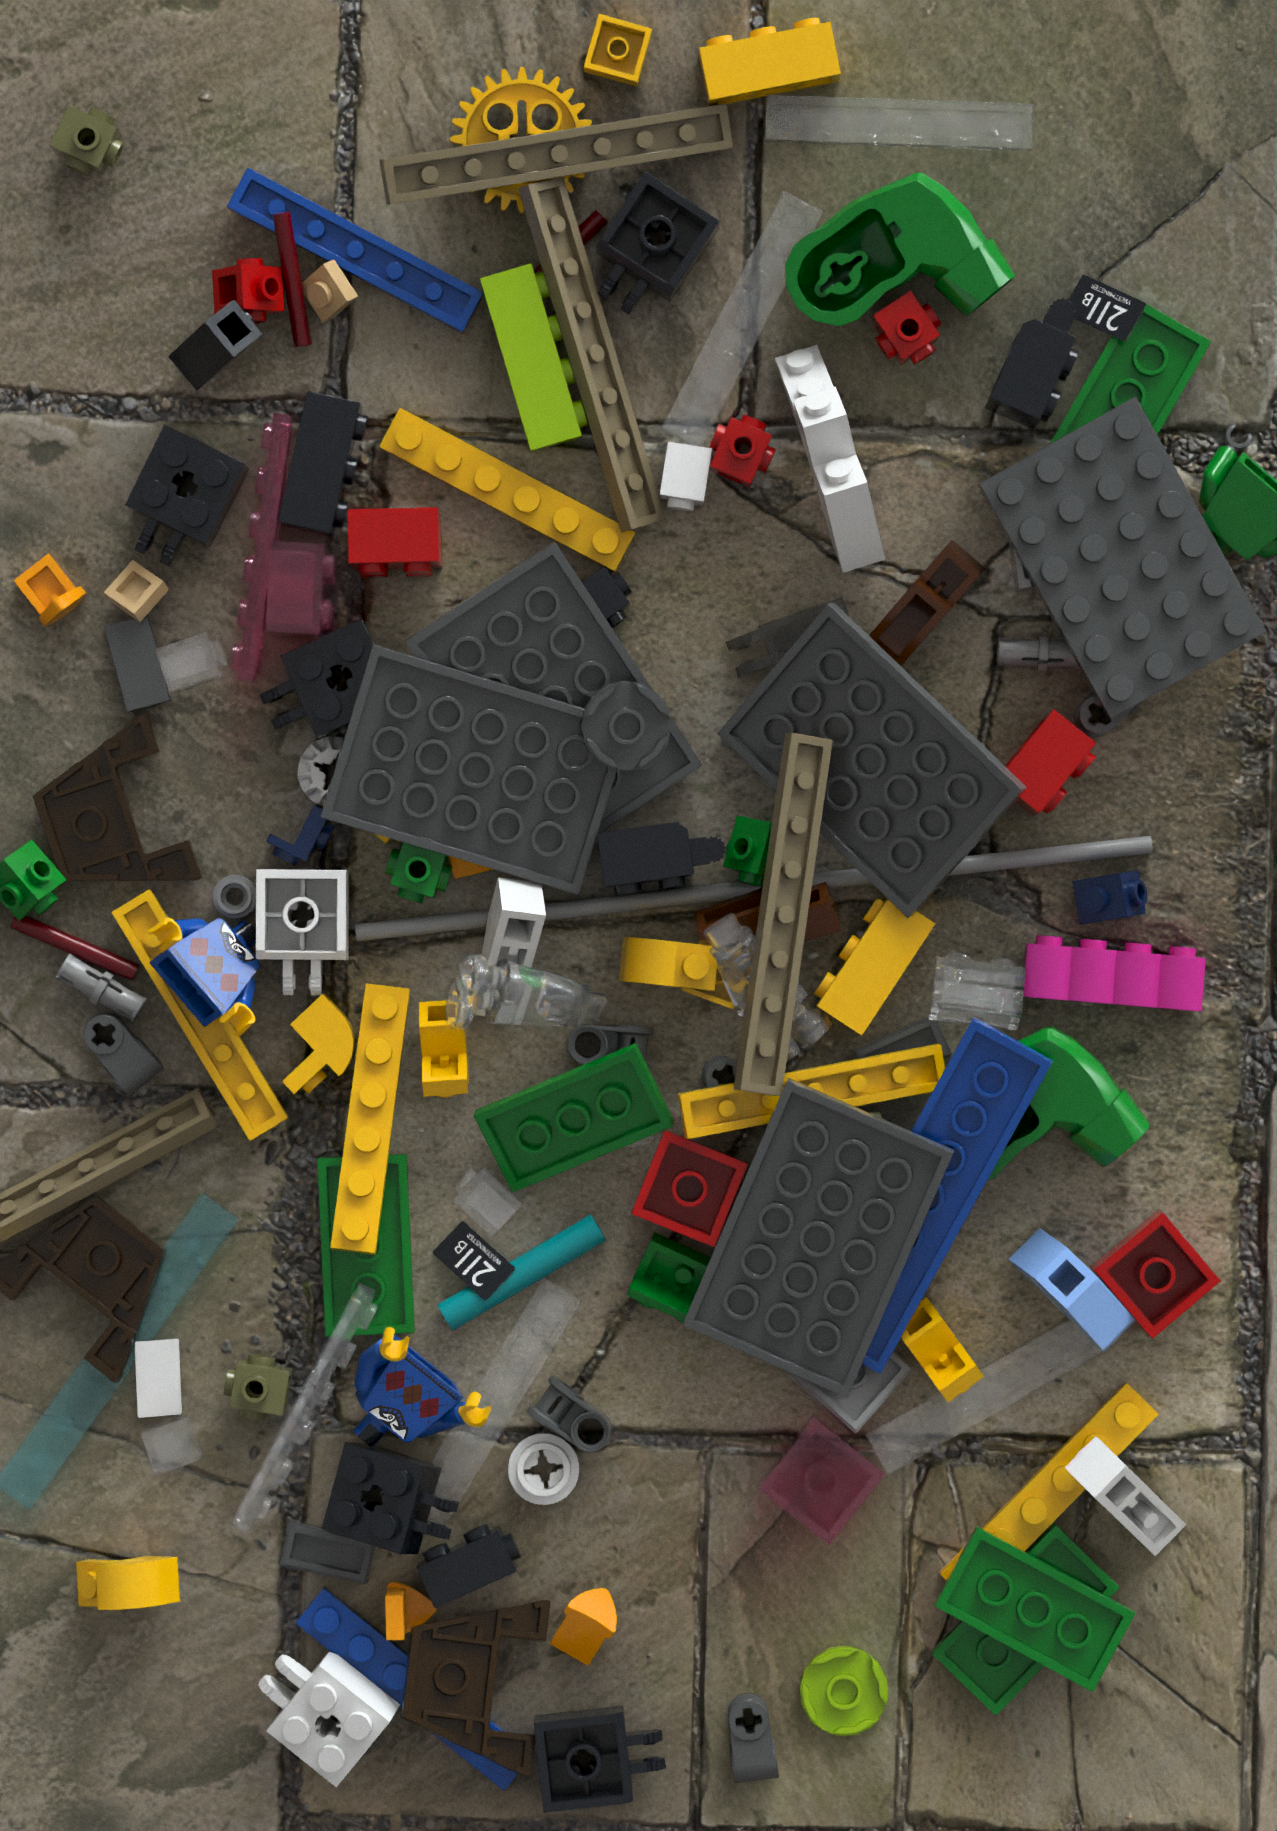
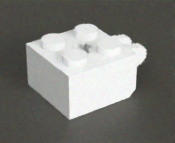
M256 869V959L283 960V995H293L296 989L295 960H311L309 989L311 990V995L317 996L322 995V960H349V871ZM302 902L310 904L307 908L308 910H314V919L308 920L305 928H299L297 926L299 921H292L291 917L292 911L299 910L300 903Z
M328 1652L312 1673L296 1662L295 1659L282 1654L275 1662L276 1668L299 1689L294 1693L283 1683H280L278 1679L267 1674L259 1681L258 1686H260L262 1692L282 1708L267 1729V1732L337 1787L390 1723L400 1704L338 1654ZM330 1716H335L339 1721L332 1720Z

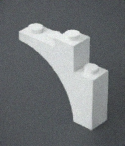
M818 346L795 350L789 354L776 357L777 370L802 439L827 523L831 543L842 572H848L885 560L868 483L855 452L847 414L836 386L834 387Z

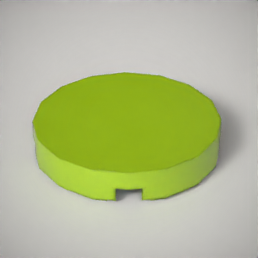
M851 1646L830 1647L815 1655L804 1668L799 1684L801 1705L809 1720L823 1731L836 1736L858 1735L871 1728L883 1713L889 1697L887 1678L878 1661L866 1651Z

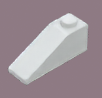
M498 877L488 912L473 1004V1015L517 1020L546 918L541 883Z
M1097 1436L1082 1448L1065 1467L1102 1506L1155 1556L1187 1525Z

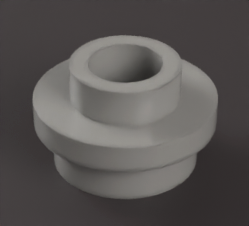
M233 874L222 878L216 884L213 891L215 908L227 918L240 919L246 917L256 906L255 885L251 880L242 875ZM233 888L240 889L244 894L242 903L236 906L230 904L227 899L228 892Z

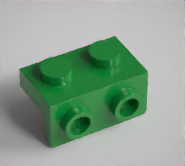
M654 1232L633 1276L627 1295L636 1299L642 1306L658 1309L677 1318L683 1324L711 1257Z

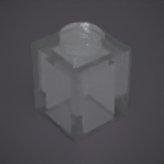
M206 632L155 650L169 692L172 694H177L224 677L221 666L228 664L220 640L211 641L209 634Z
M485 1166L479 1173L470 1168L453 1187L459 1192L453 1202L491 1237L523 1205V1202Z
M188 1414L146 1428L140 1433L155 1476L197 1462L202 1457Z

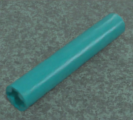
M590 1214L511 1260L509 1263L515 1267V1271L486 1301L467 1286L437 1305L449 1327L454 1331L607 1240L594 1217Z

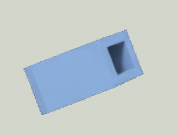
M1041 1228L1009 1258V1261L1103 1352L1135 1322L1133 1316L1105 1284L1066 1246Z

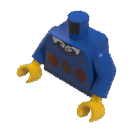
M165 918L147 930L149 935H156L161 942V946L158 948L160 954L149 962L204 1027L223 1015L219 1022L223 1025L226 1022L232 1024L236 1029L235 1035L239 1038L255 1022V1016L251 1011L256 988L253 975L260 967L259 960L256 959L249 949L256 944V929L246 921L239 922L231 929L221 918H217L209 924L200 918L180 920Z
M385 1328L382 1339L360 1354L354 1383L356 1388L355 1395L360 1406L368 1414L353 1431L370 1447H374L388 1430L408 1443L416 1437L424 1438L463 1424L481 1427L486 1423L492 1408L491 1406L483 1409L477 1408L482 1396L476 1391L471 1392L466 1403L460 1402L463 1396L456 1383L409 1346L410 1337L405 1336L401 1340L396 1336L394 1328Z

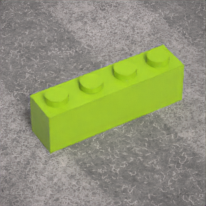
M532 263L480 278L530 452L582 438L580 428L588 426L581 400L575 402L571 400L567 385L575 383L568 357L559 359L555 342L563 339L556 315L547 316L542 299L550 297L543 271L534 273Z

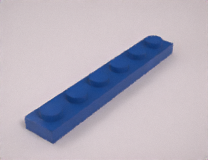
M248 167L227 205V208L232 212L274 234L276 233L273 214L290 211L296 246L327 262L334 259L340 269L462 334L484 296L482 291Z
M324 1586L296 1621V1624L330 1652L338 1654L398 1702L400 1704L399 1707L402 1709L408 1653L392 1640H386V1635ZM490 1720L489 1726L492 1730L504 1731ZM435 1735L503 1791L506 1790L518 1775Z

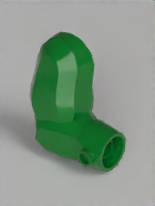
M913 173L850 202L820 228L798 241L793 246L785 263L786 287L797 308L813 321L841 326L858 320L885 292L904 285L920 272L934 278L937 281L934 287L965 317L993 297L1016 276L993 238L988 240L985 238L970 211L944 186L923 173Z
M1053 1026L1043 1027L1018 1041L1052 1059L1053 1062L988 1180L994 1179L1023 1148L1037 1142L1055 1126L1070 1133L1068 1138L1098 1165L1105 1167L1129 1149L1148 1130L1150 1124L1126 1089H1119L1099 1060L1071 1036Z

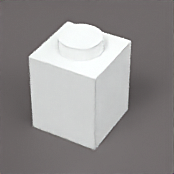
M668 442L659 497L660 499L668 500V508L693 511L694 504L703 506L712 448Z

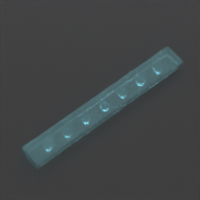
M204 1193L201 1194L163 1247L167 1250L135 1342L153 1340L239 1220L238 1217ZM135 1343L123 1376L118 1383L111 1381L83 1358L0 1474V1488L28 1509L33 1507L135 1365Z

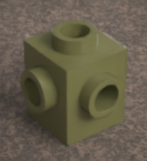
M68 105L50 143V147L54 153L67 158L65 166L80 174L89 176L91 170L103 175L107 165L114 167L121 155L124 143L119 141L121 133L117 127L113 126L115 121L113 117L94 108H90L87 114ZM95 139L91 145L84 146L87 140Z
M249 1354L248 1361L239 1360L237 1362L236 1370H227L223 1395L231 1396L229 1407L239 1409V1417L265 1420L266 1414L283 1416L286 1412L293 1368L275 1366L274 1357ZM251 1381L260 1382L263 1386V1393H255L250 1387Z

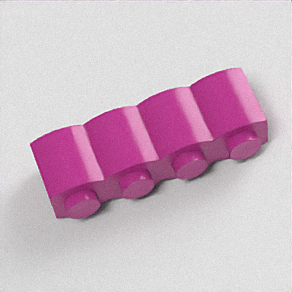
M1036 935L1035 944L1025 943L1021 997L1202 1011L1206 958L1195 957L1196 948L1169 946V955L1152 954V945L1125 943L1124 951L1106 950L1107 941L1080 939V947L1062 946L1063 937Z

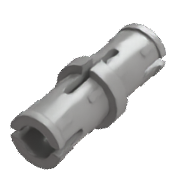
M1039 636L1038 640L998 638L997 666L1036 667L1037 671L1046 672L1047 668L1080 669L1065 641H1050L1048 636Z
M69 954L56 976V979L90 997L89 1002L97 1006L100 1003L132 1023L136 1020L147 1001V998L113 980L114 975L106 971L103 974L83 963L72 954Z

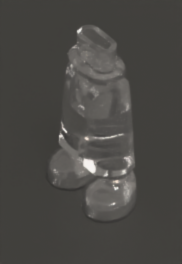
M730 913L704 931V935L712 946L710 954L716 961L726 990L743 1021L756 936L752 934L750 927H742L735 915ZM798 981L792 1028L798 1040L804 1046H809L819 1040L829 1030L833 1019L820 1008L808 1010L801 1003L808 993ZM791 1036L787 1061L795 1057L800 1051L799 1046Z
M468 953L460 961L459 978L454 977L449 987L446 1020L450 1028L462 1030L471 1024L476 1010L485 1009V1018L489 1024L567 1027L569 1024L571 1027L577 1028L582 1022L598 1024L607 1004V996L602 993L590 992L588 985L577 983L557 974L509 961L502 963L500 967L489 964L483 955Z

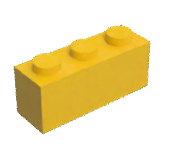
M808 18L793 23L794 29L776 32V27L769 26L750 31V38L733 41L732 35H723L706 40L707 46L699 48V60L708 105L731 104L839 82L841 71L831 21L820 23L819 18Z
M878 897L875 899L863 918L869 925L859 939L855 935L850 937L838 956L845 962L836 976L827 972L814 992L820 998L816 1007L861 1036L936 924L919 912L907 918L887 898L885 901Z

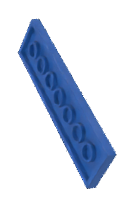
M975 1017L970 1022L911 1130L955 1151L862 1364L879 1374L883 1371L1053 1062L1052 1059Z

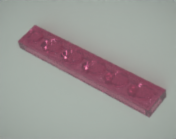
M273 413L272 424L265 423L262 433L261 449L268 450L266 468L258 467L255 493L262 494L260 512L252 511L249 537L256 538L254 556L246 555L243 581L250 582L248 600L240 599L237 616V626H244L242 644L234 643L231 659V670H238L237 679L244 682L258 683L280 528L278 519L285 492L294 426L293 417L287 414Z

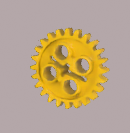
M520 67L517 79L511 80L507 70L502 69L500 75L501 83L496 84L487 75L484 77L486 87L484 93L473 86L470 88L469 92L475 100L474 104L460 101L458 106L467 116L466 118L452 119L451 124L461 129L462 133L450 137L449 142L455 145L467 146L515 137L518 132L517 104L521 100L526 103V136L590 126L592 121L578 119L577 114L582 111L585 104L583 102L571 106L568 101L573 95L574 89L570 88L562 94L558 92L557 88L560 81L558 76L547 85L543 83V70L541 69L535 74L533 80L527 79L524 67ZM494 106H502L508 109L512 117L511 125L503 130L491 127L487 120L489 109ZM537 107H548L554 112L556 123L550 130H540L533 124L532 112ZM584 173L563 176L569 194L574 191L568 180L569 177L582 180L585 177ZM553 178L485 189L487 191L483 203L487 205L497 196L501 198L500 211H505L510 201H516L519 214H523L524 207L518 189L528 184Z

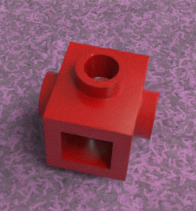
M245 258L236 260V265L212 270L214 314L233 299L242 310L252 317L255 324L267 322L266 315L284 312L282 267L263 266V259Z
M911 290L873 315L871 322L880 334L875 337V340L888 360L896 357L900 365L911 359L913 364L916 365L936 351L933 343L938 341L940 337L937 328L941 326V322L928 303L921 307ZM910 327L914 330L915 335L906 336L902 333L901 328Z
M742 415L741 420L731 417L727 427L719 424L709 445V448L716 452L709 471L750 488L757 471L766 474L776 451L775 448L769 446L772 435L765 432L767 425L747 415ZM744 443L749 446L750 452L739 454L734 447L737 444Z

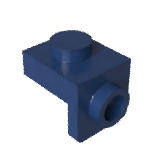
M313 806L294 845L272 834L269 835L266 842L275 846L272 855L296 866L299 858L309 862L316 847L324 850L335 826L329 823L330 820L320 817L322 809Z
M1138 870L1072 881L1080 925L1146 913L1147 889L1144 882L1140 879Z

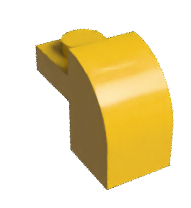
M623 937L618 981L715 991L719 946Z
M322 994L290 1024L314 1050L282 1081L293 1094H297L302 1088L308 1094L312 1092L327 1077L322 1070L327 1065L338 1076H342L354 1057L355 1034L350 1021L326 994Z
M463 999L419 1002L423 1097L438 1096L446 1098L457 1094H468L469 1065Z
M926 1297L921 1300L901 1338L946 1401L950 1402L959 1394L970 1389L984 1375L929 1299Z
M142 1556L125 1560L88 1559L76 1562L79 1606L98 1607V1610H123L180 1602L177 1557Z

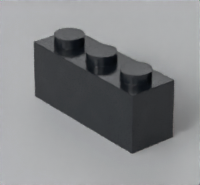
M311 391L307 392L278 519L281 526L333 537L335 527L343 529L348 509V502L341 501L345 484L353 485L358 466V459L351 458L355 440L363 442L368 422V416L361 414L363 407L360 402Z

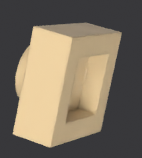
M334 259L321 265L302 282L303 293L322 323L333 319L358 297Z
M132 560L104 591V594L110 602L141 622L169 589L163 580Z

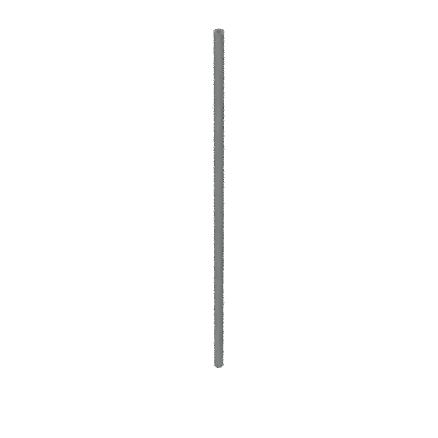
M1151 836L971 855L966 856L949 876L1153 853ZM856 868L814 873L812 886L827 882L829 889L872 884ZM737 881L618 896L611 895L544 903L546 911L545 921L727 901L761 887ZM489 909L355 924L356 940L358 942L484 928L487 924Z

